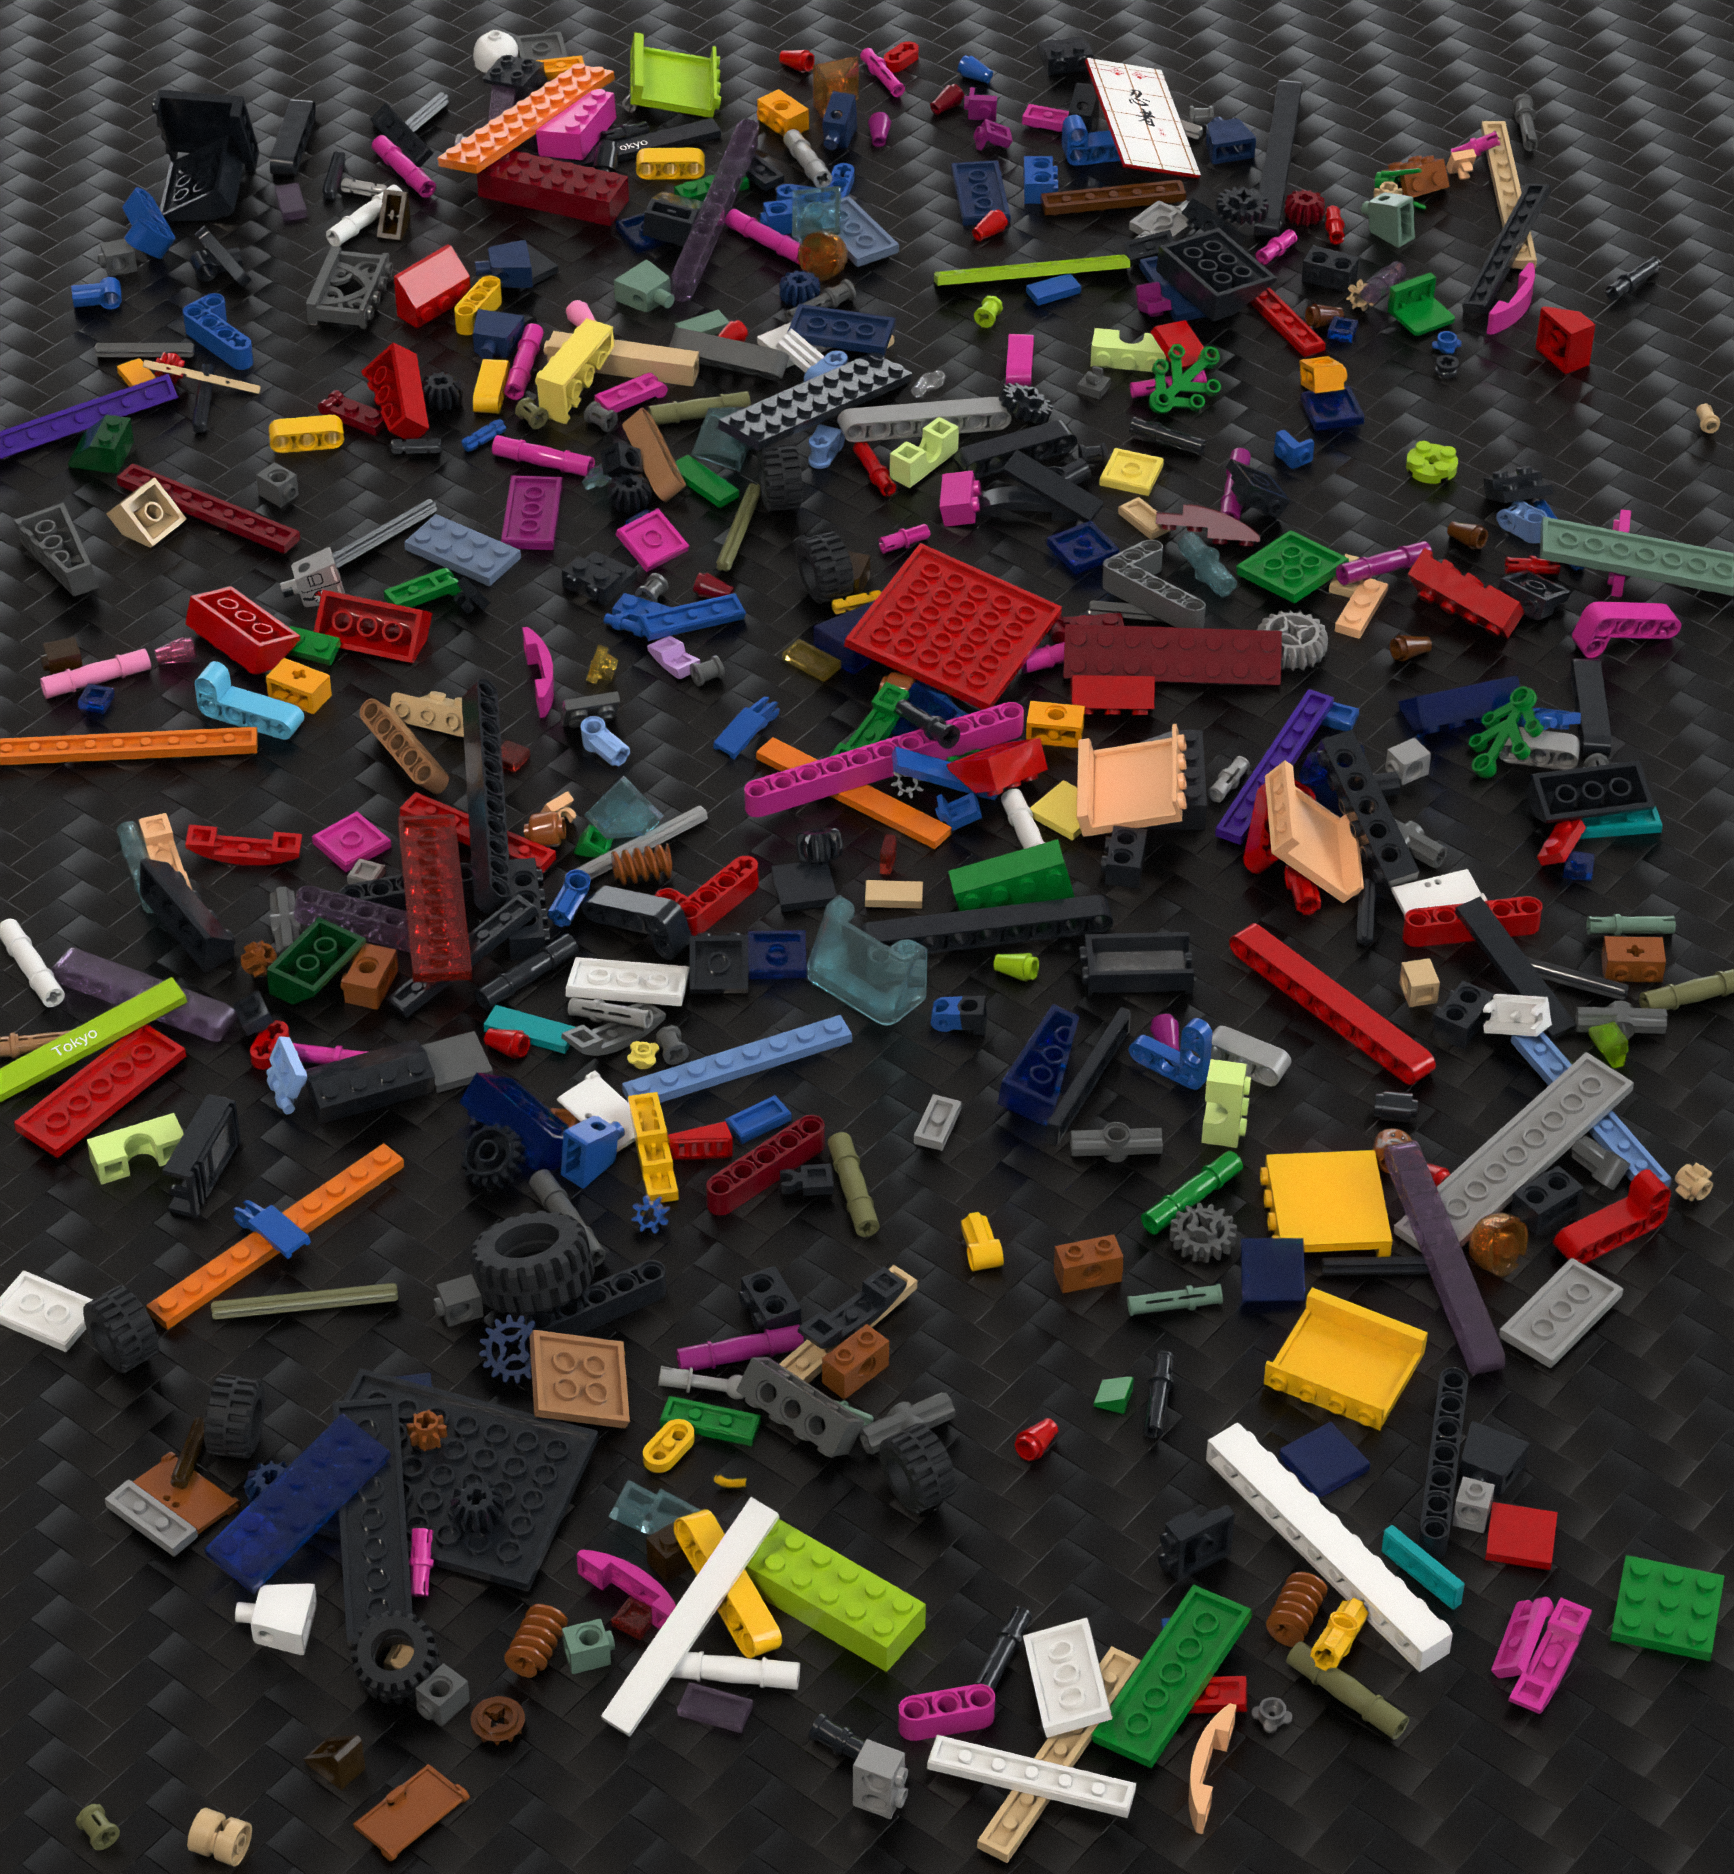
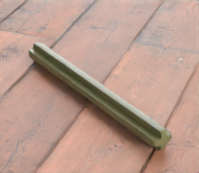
M396 1283L220 1300L211 1303V1313L213 1319L218 1320L394 1302L398 1300V1289Z

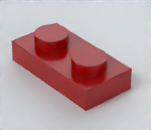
M1582 819L1560 821L1555 825L1554 830L1537 856L1541 866L1562 863L1567 860L1586 829Z
M1246 1676L1212 1677L1188 1714L1219 1713L1230 1703L1237 1705L1236 1712H1247Z

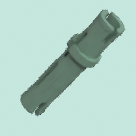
M1613 914V916L1607 917L1588 916L1586 929H1589L1587 930L1588 935L1612 934L1613 937L1621 936V934H1674L1676 922L1674 921V916L1627 917Z
M1220 1284L1197 1288L1189 1285L1185 1286V1289L1127 1297L1130 1316L1181 1308L1195 1310L1196 1306L1223 1303ZM1171 1300V1301H1167V1302L1146 1304V1303H1152V1302H1159V1301Z

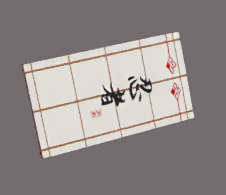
M1086 58L1085 63L1123 167L1199 179L1201 176L1162 70Z

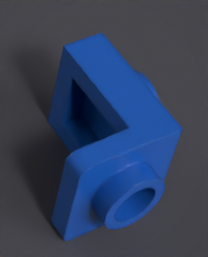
M1284 429L1276 432L1274 453L1291 469H1294L1313 460L1314 441L1308 439L1299 443Z
M974 792L950 803L946 801L942 794L936 796L938 807L935 808L936 814L941 822H946L947 825L952 827L951 831L982 818L979 801Z

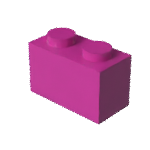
M973 470L942 474L939 507L944 527L975 523L976 512H980L978 496H981V484L979 480L975 481Z

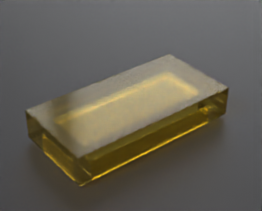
M800 639L782 652L783 661L824 682L841 668V660Z

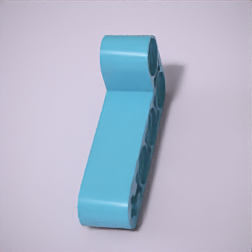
M210 662L195 680L197 705L201 713L207 717L239 727H257L259 733L283 740L289 739L304 721L303 711L294 704L231 686L229 671L219 662Z

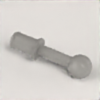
M665 1366L660 1368L658 1386L686 1389V1393L690 1392V1387L723 1391L733 1399L745 1398L736 1391L743 1375H733L729 1379L695 1375L693 1374L692 1367L689 1370Z

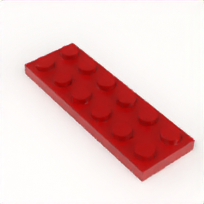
M146 1024L125 1035L14 1122L15 1131L58 1158L186 1057L185 1048Z

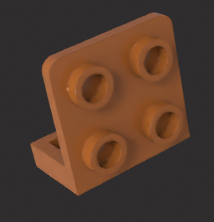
M1434 155L1410 157L1408 162H1394L1388 164V169L1382 170L1396 171L1421 168V173L1400 175L1403 195L1414 198L1450 187L1444 159H1434Z

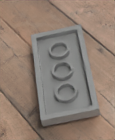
M1571 1258L1500 1329L1499 1337L1547 1367L1552 1368L1622 1297L1623 1288Z

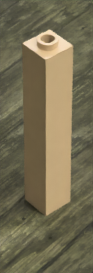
M553 331L550 340H546L544 345V355H547L548 363L550 358L560 350L562 344L572 336V333ZM614 340L612 351L601 369H595V373L637 378L646 373H653L658 378V382L693 387L699 374V351Z

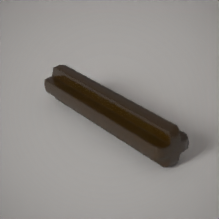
M202 1417L195 1418L171 1476L170 1483L173 1487L185 1489L188 1486L205 1443V1419Z

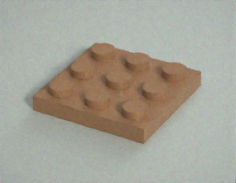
M533 1330L529 1339L535 1417L626 1429L630 1422L624 1343L621 1341Z

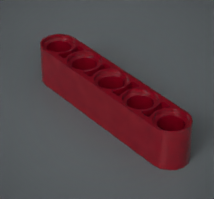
M806 1115L712 1176L706 1184L708 1210L715 1215H726L780 1180L781 1170H795L819 1154L825 1146V1124L823 1119L817 1115Z

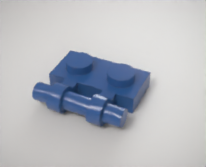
M624 593L612 608V614L607 613L605 615L604 623L611 625L615 630L622 631L624 629L633 632L635 636L643 638L645 634L638 623L639 615L672 607Z
M1533 708L1536 719L1544 727L1543 730L1548 728L1569 729V724H1581V713ZM1523 714L1518 721L1519 727H1524L1526 724Z

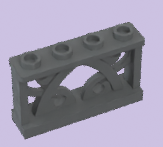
M331 246L306 302L308 324H318L319 321L360 325L361 329H366L369 320H373L375 306L380 304L381 292L386 290L387 278L392 276L393 264L389 262V253L374 255L341 251V247ZM355 279L363 288L355 293L343 296L342 291L334 286L343 285Z

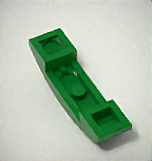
M886 682L871 701L873 710L845 745L840 742L830 756L886 740L900 718L895 712L898 709L896 704L902 699L908 700L909 691Z

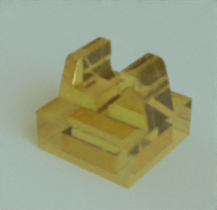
M598 644L586 681L596 684L598 679L612 680L618 659L607 653L608 647Z

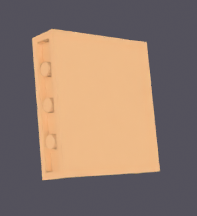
M1172 724V738L1093 750L1089 738L1078 740L1077 820L1083 837L1111 833L1113 826L1142 828L1182 821V809H1187L1185 793L1182 792V790L1187 789L1185 774L1182 773L1183 770L1187 769V765L1182 751H1186L1187 746L1184 734H1179L1177 724Z
M1286 760L1265 775L1271 852L1336 899L1345 903L1364 889L1359 840L1351 834L1350 821L1345 814L1339 818L1298 789L1294 782L1293 765Z

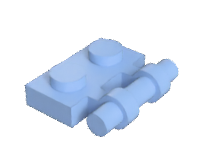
M279 1036L269 1058L272 1067L266 1072L268 1076L267 1083L269 1088L275 1092L277 1106L285 1114H291L295 1110L293 1105L294 1098L297 1099L301 1088L306 1084L307 1072L302 1066L298 1052L295 1050L290 1037Z

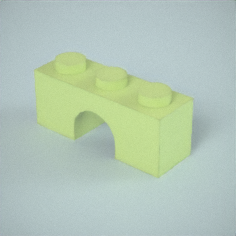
M1095 328L1090 366L1152 372V366L1156 360L1164 359L1167 361L1168 359L1151 333H1144V338L1141 342L1129 344L1120 340V330ZM1157 365L1159 370H1164L1161 365Z
M941 417L936 418L923 428L919 447L906 441L890 453V478L911 488L958 451L959 427Z
M1210 1060L1205 1102L1207 1104L1203 1120L1201 1143L1237 1148L1239 1136L1245 1137L1247 1119L1242 1118V1115L1247 1116L1249 1098H1245L1244 1095H1249L1251 1077L1246 1076L1247 1064Z
M171 1113L87 1139L90 1161L102 1185L130 1176L128 1161L139 1154L153 1156L157 1160L159 1167L166 1165L184 1133L175 1114Z

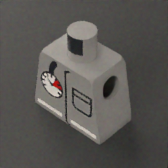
M330 547L294 562L291 567L295 579L280 583L284 598L300 594L305 607L319 606L322 589L345 594Z

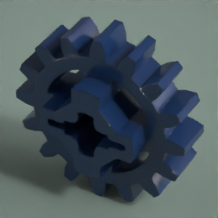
M507 1315L506 1323L504 1324L496 1319L495 1325L497 1328L493 1330L487 1327L485 1331L490 1335L489 1338L480 1339V1343L486 1346V1350L479 1352V1356L488 1357V1361L483 1364L484 1368H494L491 1374L493 1378L503 1374V1382L508 1384L511 1377H514L517 1384H521V1376L523 1375L532 1380L531 1355L528 1353L527 1344L530 1341L529 1336L534 1330L536 1322L532 1320L528 1325H525V1317L522 1315L519 1316L517 1322L513 1321L511 1315ZM509 1329H521L516 1335L505 1336L502 1334ZM519 1342L518 1348L521 1350V1353L518 1356L512 1354L508 1357L510 1351L507 1349V1346L510 1343L516 1345ZM494 1343L500 1347V1356L497 1362L493 1355ZM523 1363L525 1365L524 1368L519 1370H507L512 1364Z

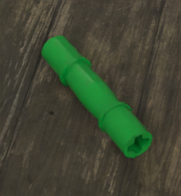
M1233 1151L1225 1152L1211 1164L1205 1165L1199 1174L1186 1181L1171 1195L1162 1197L1161 1201L1141 1215V1221L1146 1230L1151 1234H1158L1171 1224L1172 1219H1176L1177 1211L1184 1213L1185 1206L1193 1207L1214 1189L1219 1190L1222 1188L1224 1183L1243 1170V1164L1239 1156Z

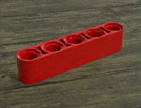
M1525 896L1484 901L1511 937L1531 935L1539 930L1543 907L1541 901L1537 898ZM1464 903L1415 908L1405 914L1402 938L1409 946L1423 947L1475 941V939L1455 914L1456 907Z

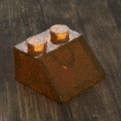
M857 56L813 65V105L822 118H824L833 91L854 94L856 100L859 98V58Z

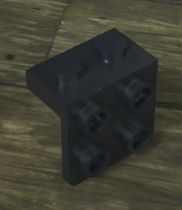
M512 55L501 56L483 76L484 83L514 88L517 102L524 100L532 92L539 90L548 82L545 76L544 62L534 61L529 58L513 57Z

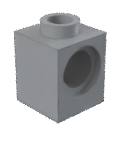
M1412 738L1388 749L1385 770L1387 772L1396 771L1399 783L1404 785L1429 774L1431 753L1416 738Z
M1463 1477L1455 1503L1452 1526L1484 1533L1491 1511L1495 1485Z

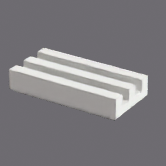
M792 328L775 346L778 350L787 353L789 359L805 373L811 365H815L824 358L819 351Z

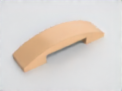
M163 813L139 819L149 859L169 863L175 871H180L183 874L186 884L192 890L174 842L173 831L167 814Z
M1228 1704L1214 1716L1203 1731L1194 1751L1189 1784V1810L1194 1829L1199 1834H1203L1211 1808L1213 1790L1212 1786L1203 1784L1213 1749L1227 1752L1235 1725L1237 1706L1235 1704Z

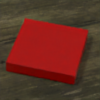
M1186 320L1155 326L1150 331L1170 363L1171 359L1168 356V351L1172 345L1180 344L1184 347L1185 354L1181 359L1182 371L1188 370L1198 361V355L1204 348ZM1173 350L1174 354L1180 355L1177 350Z
M1492 1502L1485 1560L1551 1570L1558 1512Z

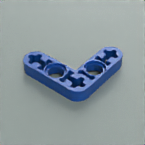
M848 163L835 165L831 173L832 181L826 189L793 184L780 185L776 191L777 201L792 199L795 208L812 209L847 197L854 183V167Z
M1193 1018L1182 1030L1180 1052L1149 1036L1140 1035L1129 1046V1053L1139 1064L1190 1089L1198 1090L1207 1081L1211 1060L1212 1029L1204 1020ZM1191 1050H1193L1194 1052H1196V1053L1199 1055L1200 1058H1198L1197 1056H1195V1055L1192 1053ZM1164 1058H1166L1167 1060H1169V1061L1172 1063L1173 1066H1171L1170 1064H1168V1063L1165 1061Z

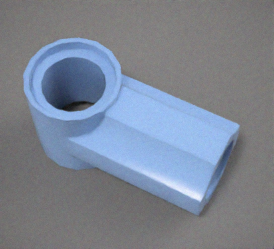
M589 716L581 722L582 742L585 750L596 752L611 766L616 765L619 767L626 761L630 754V748L605 728V722L602 718Z

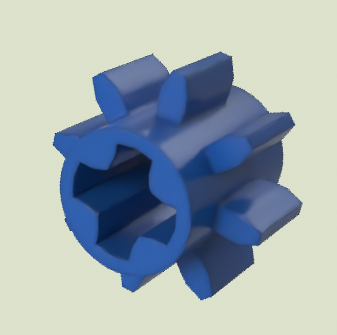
M645 1195L643 1197L644 1205L640 1203L633 1205V1208L638 1212L631 1220L638 1221L641 1224V1232L651 1227L652 1232L657 1233L659 1230L657 1223L662 1225L668 1224L669 1221L664 1217V1214L670 1210V1207H663L660 1203L662 1200L661 1196L655 1201H651L650 1197ZM650 1208L655 1210L653 1214L655 1217L652 1220L647 1218V1210Z

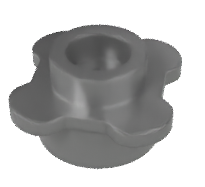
M1276 1697L1265 1698L1259 1706L1252 1709V1717L1259 1720L1263 1724L1264 1731L1268 1733H1274L1277 1727L1282 1724H1289L1292 1721V1713L1286 1711L1285 1703Z

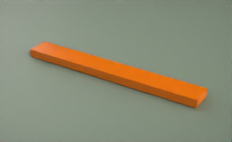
M774 737L756 752L757 760L781 772L817 761V759ZM869 785L830 796L933 849H936L951 835V826Z

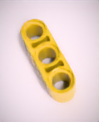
M644 148L639 150L636 156V173L640 178L646 180L699 179L705 172V155L698 148Z
M489 275L479 279L455 306L456 331L459 334H473L478 309L496 311L501 305V282L498 277Z
M483 359L473 395L474 412L500 414L505 396L504 388L510 370L508 360Z
M336 415L274 420L269 425L270 447L277 453L338 448L344 442L343 422Z

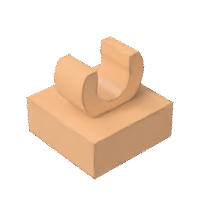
M1474 149L1451 153L1446 166L1448 173H1458L1460 180L1470 179L1468 172L1473 171V164L1477 157Z
M568 791L548 802L541 811L557 812L559 817L565 816L570 823L576 818L575 812L569 808L574 799Z

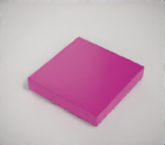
M659 508L616 531V536L646 572L687 552L689 549V544Z
M358 811L312 836V843L345 872L352 870L359 858L368 861L391 848V840Z

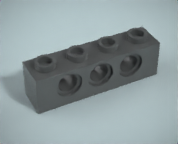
M769 1357L751 1358L736 1390L746 1397L745 1402L758 1409H764L770 1413L769 1418L778 1424L789 1426L794 1430L793 1434L796 1437L813 1442L818 1446L817 1450L820 1453L832 1458L838 1455H849L865 1422ZM774 1387H775L776 1393H777V1394H776V1398H774V1396H773V1388H774ZM798 1403L800 1404V1407H801L800 1415H799L798 1412H797V1404H798ZM822 1419L825 1421V1430H824V1431L822 1430V1427H821Z

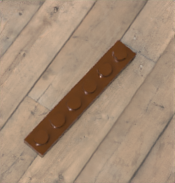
M1181 180L1043 193L1041 194L1040 202L1045 215L1056 216L1065 213H1082L1094 210L1104 211L1107 209L1143 205L1151 206L1158 200L1173 204L1185 201L1186 191Z

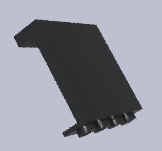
M158 90L157 98L153 99L152 112L156 114L157 127L161 129V139L165 142L166 154H169L171 162L177 159L178 152L191 153L230 135L240 149L246 171H256L260 151L243 96Z

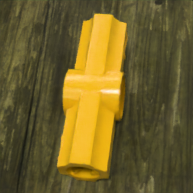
M1354 1597L1351 1600L1342 1601L1337 1611L1330 1615L1326 1628L1310 1653L1316 1667L1327 1671L1329 1668H1337L1343 1656L1349 1654L1352 1643L1369 1614L1364 1607V1602Z

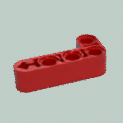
M1294 780L1295 786L1316 801V796L1309 787ZM1265 783L1258 788L1244 853L1245 866L1255 874L1262 873L1279 859L1271 852Z
M740 856L688 897L672 888L661 889L656 892L655 896L677 902L684 911L691 935L696 936L699 933H704L756 891L759 885L758 862L754 857Z
M1650 1169L1642 1170L1631 1181L1628 1197L1563 1228L1556 1235L1553 1241L1554 1246L1568 1260L1573 1258L1585 1264L1660 1226L1668 1213L1671 1190Z

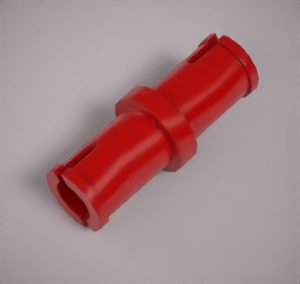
M1329 206L1325 212V228L1329 233L1330 242L1341 244L1344 241L1343 238H1345L1343 232L1344 220L1341 218L1340 209L1337 206Z
M1530 555L1529 558L1506 557L1505 567L1508 568L1505 569V573H1518L1527 569L1535 574L1559 575L1560 565L1557 564H1560V562L1540 559L1534 555Z

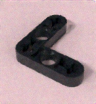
M205 226L195 233L199 241L215 256L242 288L252 280Z

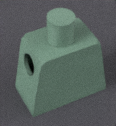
M1385 192L1363 203L1361 213L1369 217V230L1371 233L1398 248L1415 238L1413 197Z
M647 259L614 279V296L617 302L643 312H650L659 305L670 308L674 303L675 297L671 294V280L669 276Z

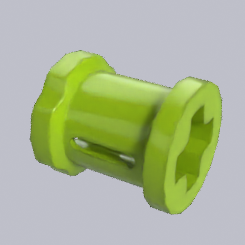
M986 296L981 303L982 307L978 308L974 313V319L981 327L988 328L993 326L996 321L995 316L999 315L1003 310L1002 302L996 296Z

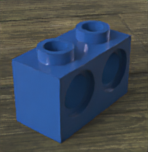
M1024 156V204H1041V194L1058 192V166H1053V156Z

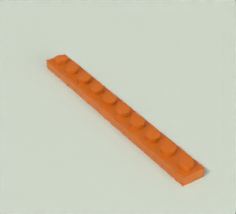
M257 727L1 738L0 765L257 753L258 731Z
M383 1143L286 1209L282 1214L308 1234L404 1168V1159ZM254 1231L147 1304V1312L168 1330L272 1259L280 1251L275 1250L265 1238Z

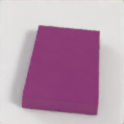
M511 476L501 542L517 549L554 550L563 487L562 477Z

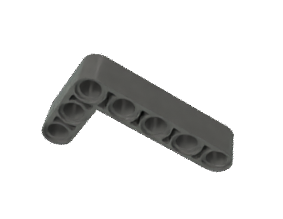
M1145 540L1104 561L1102 587L1104 590L1176 628H1204L1205 602L1154 576L1162 570L1163 544L1161 542Z

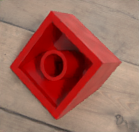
M1544 306L1540 311L1536 349L1565 374L1589 366L1595 324L1579 311Z

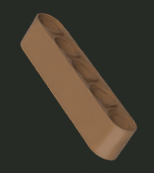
M641 407L622 426L631 445L641 450L642 467L653 490L661 500L667 503L686 487V483L656 422Z
M376 699L366 700L360 708L361 719L416 784L431 793L439 794L444 791L449 782L448 774L406 724L386 705Z

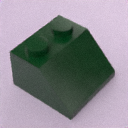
M105 415L84 432L68 462V466L118 474L134 443L131 418Z

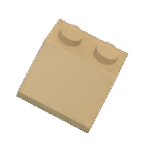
M155 477L140 486L106 513L122 535L150 548L187 519Z

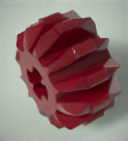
M1301 189L1300 192L1293 191L1292 194L1287 195L1285 200V217L1289 219L1290 223H1297L1298 226L1301 224L1307 227L1309 224L1317 225L1318 221H1321L1324 216V198L1318 192L1313 193L1312 189L1309 191Z

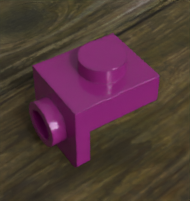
M970 87L969 96H965L964 110H968V119L996 121L997 96L975 95V88Z
M1159 282L1136 286L1139 311L1149 314L1150 317L1163 315V311L1172 310L1171 300L1161 295Z

